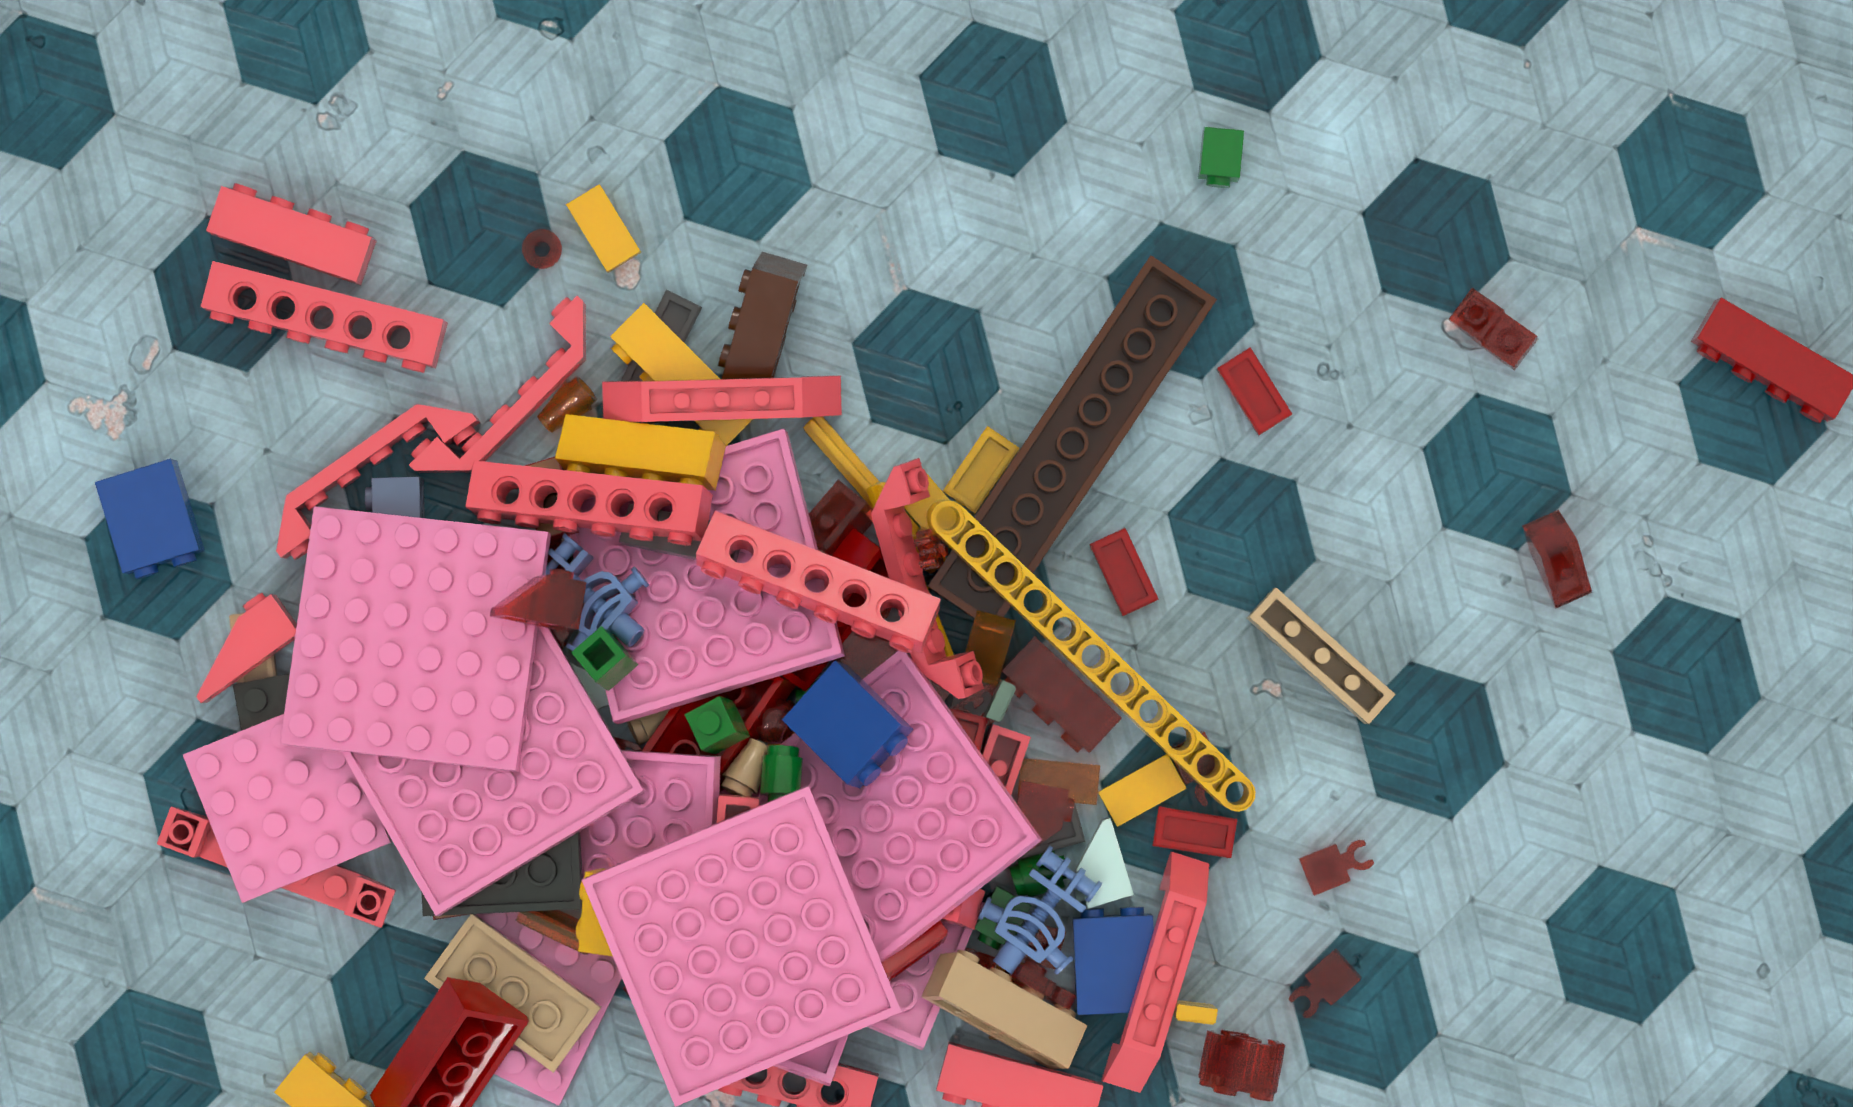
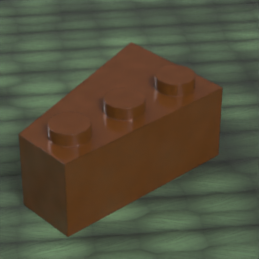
M761 252L752 270H744L738 292L744 293L745 296L741 308L734 307L728 329L735 331L731 345L724 344L718 363L719 367L725 368L722 379L774 378L785 343L792 312H794L797 302L795 299L800 281L805 275L807 264Z

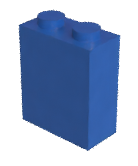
M170 458L95 482L123 574L130 575L134 573L136 579L148 577L159 573L157 568L159 565L172 561L174 567L183 566L197 561L195 554L205 551L177 460Z
M836 660L782 719L847 785L859 789L863 785L868 786L876 780L881 773L880 766L889 756L897 755L908 743L907 736L914 730L848 665Z
M1144 907L1120 908V915L1104 916V908L1085 909L1082 913L1080 912V917H1072L1077 1015L1129 1013L1154 931L1153 915L1144 914Z

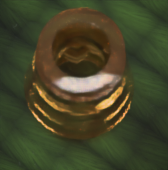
M576 376L571 381L566 379L537 417L544 427L553 433L563 427L566 414L582 416L591 411V405L597 401V397L580 377Z

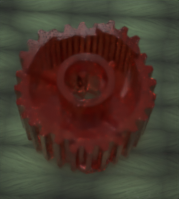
M1223 1029L1219 1034L1213 1030H1207L1198 1078H1200L1199 1084L1211 1087L1213 1092L1224 1095L1237 1096V1091L1250 1093V1097L1254 1099L1273 1101L1274 1094L1277 1093L1285 1044L1268 1039V1044H1262L1261 1039L1250 1037L1249 1034Z

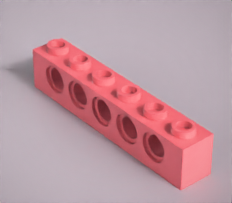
M212 261L201 303V308L211 311L209 318L216 321L233 324L234 318L249 321V329L271 334L273 327L288 331L286 338L307 344L310 343L311 337L325 340L324 348L347 354L349 347L364 350L363 358L381 363H386L387 357L403 360L402 368L421 373L425 372L426 366L436 369L448 324L444 319ZM246 289H253L257 297L256 303L250 309H240L238 305L239 294ZM283 299H292L295 304L293 315L288 319H279L276 315L277 304ZM324 308L330 309L334 317L332 324L326 329H317L314 324L316 313ZM361 318L369 319L372 324L371 333L364 339H356L352 332L354 323ZM398 328H406L410 332V342L404 348H393L390 340L392 333Z
M474 460L465 507L477 516L478 521L489 524H500L501 519L515 520L516 525L525 528H538L539 523L553 524V529L568 533H575L577 527L591 529V533L604 537H614L615 532L629 533L630 538L640 541H653V536L668 537L667 541L670 543L689 546L692 540L702 541L708 527L713 495L703 485ZM518 488L519 496L516 501L506 504L507 494L511 490ZM551 493H557L555 504L549 508H543L545 498ZM595 497L594 507L590 511L582 513L581 506L587 498ZM628 501H634L632 512L627 516L620 517L619 511L621 506ZM672 505L670 517L664 521H658L657 515L660 509L664 506Z
M714 511L696 552L697 566H700L701 571L712 578L721 580L725 576L739 582L738 585L748 592L761 594V591L776 596V600L786 607L798 609L799 606L814 611V616L822 621L835 624L838 620L852 626L851 630L860 636L874 638L876 635L889 640L891 647L904 653H911L912 650L922 653L940 609L941 599L717 511ZM739 549L747 550L752 554V558L745 563L735 562L730 556ZM775 564H783L789 568L790 572L785 577L776 578L770 575L768 570ZM817 578L825 581L828 586L824 591L815 593L808 590L805 585L811 579ZM857 593L865 599V602L859 607H850L845 604L843 599L848 594ZM887 608H896L902 613L903 617L899 621L888 622L883 619L881 613Z

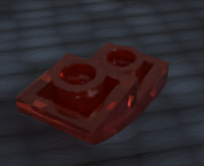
M1474 288L1469 291L1449 318L1452 324L1514 371L1538 341L1537 335L1505 314L1504 309Z

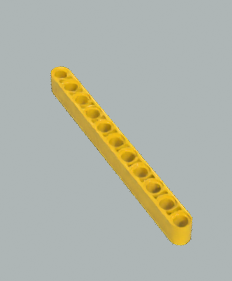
M945 499L936 501L930 506L926 516L930 529L1219 804L1231 811H1244L1252 805L1256 795L1252 782L966 509L955 501ZM949 506L956 512V522L951 528L942 529L937 524V513L943 507ZM979 534L985 540V550L981 555L971 557L966 551V541L972 535ZM1003 562H1009L1014 568V577L1007 584H999L994 575L997 566ZM1036 589L1043 596V604L1037 611L1029 612L1024 606V597L1029 591ZM1067 617L1072 625L1071 633L1064 639H1057L1053 634V624L1059 618ZM1089 645H1096L1100 649V660L1094 666H1085L1082 662L1083 650ZM1125 672L1129 678V686L1123 693L1115 694L1111 689V679L1115 674ZM1146 700H1154L1158 707L1156 716L1152 720L1143 721L1139 713L1140 706ZM1183 727L1186 731L1185 743L1181 747L1172 748L1168 742L1169 733L1174 728ZM1203 755H1212L1215 761L1214 769L1207 775H1200L1197 770L1198 760ZM1233 782H1240L1243 786L1242 797L1236 802H1229L1225 794L1227 787Z

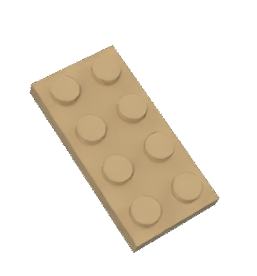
M470 914L424 978L438 989L441 988L447 977L481 983L527 1016L529 1022L514 1044L553 1073L602 1007L475 914Z

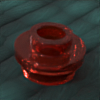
M538 229L527 235L522 245V253L525 260L532 267L547 269L559 261L562 254V245L559 238L553 232L546 229ZM542 242L547 243L550 247L549 253L544 257L536 255L535 252L536 246Z

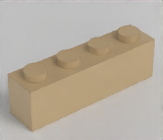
M1273 588L1248 615L1247 619L1364 724H1370L1396 695L1278 588Z
M957 950L955 953L940 954L921 996L922 998L1049 1069H1069L1087 1028L1086 1024L1075 1019L1076 1013L1073 1010L1058 1004L1050 1005L1043 1001L1044 995L1041 992L1027 986L1018 987L1011 983L1012 977L999 969H986L978 964L980 959L970 952Z

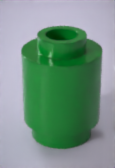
M784 745L767 746V755H763L760 787V794L768 796L767 802L801 788L803 758L799 757L798 747Z
M1043 853L1017 860V865L1009 867L1017 895L1036 897L1047 892L1048 888L1029 875L1033 868L1049 880L1054 873L1044 865L1040 867L1036 865ZM1064 855L1059 856L1061 859H1065ZM1061 875L1056 882V885L1061 889L1065 888L1063 880L1068 879L1064 875Z

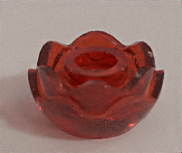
M779 698L776 701V707L764 712L762 725L756 728V732L761 736L760 740L762 742L772 745L782 744L792 736L794 731L782 720L795 706L792 700L786 701Z

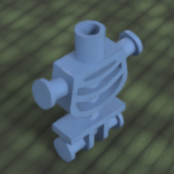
M564 533L562 535L564 538L563 542L555 551L551 548L548 552L553 559L546 567L544 587L550 580L553 582V585L543 594L542 600L553 607L567 589L571 591L572 594L569 597L565 615L568 623L579 630V633L572 645L568 643L566 647L573 651L601 626L618 637L628 647L633 646L641 638L645 629L629 616L630 612L638 604V601L632 594L641 586L648 587L650 584L635 566L631 569L633 573L623 581L613 574L603 571L580 580L578 576L594 557ZM576 550L581 551L571 563L567 562ZM560 564L565 570L557 577L553 571ZM604 582L611 583L606 586H603L596 592L592 590L595 586L602 584ZM620 593L606 602V599H608L609 597L613 596L614 594ZM583 601L585 605L580 613V617L578 618L579 607L581 602Z
M1050 845L1036 863L1038 867L1044 865L1054 873L1050 880L1033 868L1029 872L1032 878L1048 888L1043 899L1018 895L1011 898L1006 904L1005 909L991 903L992 898L987 897L978 916L980 920L985 917L997 923L995 932L1007 940L993 959V962L1010 974L1014 973L1024 957L1028 955L1038 963H1041L1046 958L1056 968L1054 973L1058 975L1074 958L1071 955L1067 958L1057 947L1065 937V927L1054 907L1057 906L1059 900L1063 899L1082 913L1086 906L1070 895L1073 889L1076 888L1087 896L1085 901L1089 903L1102 885V882L1098 881L1095 883L1084 875L1086 870L1082 867L1077 873L1069 869L1068 865L1071 860L1068 857L1064 860L1052 852L1053 847ZM1061 875L1070 880L1065 890L1056 885ZM1022 902L1037 905L1031 914L1020 910H1012L1014 906ZM1050 915L1058 926L1057 935L1054 940L1050 931L1043 924ZM1009 916L1025 919L1026 922L1021 927L1017 924L1006 922ZM1008 929L1016 931L1017 935L1014 936L1008 931ZM1039 929L1049 944L1045 949H1043L1035 937ZM1032 942L1036 950L1032 949L1028 944Z

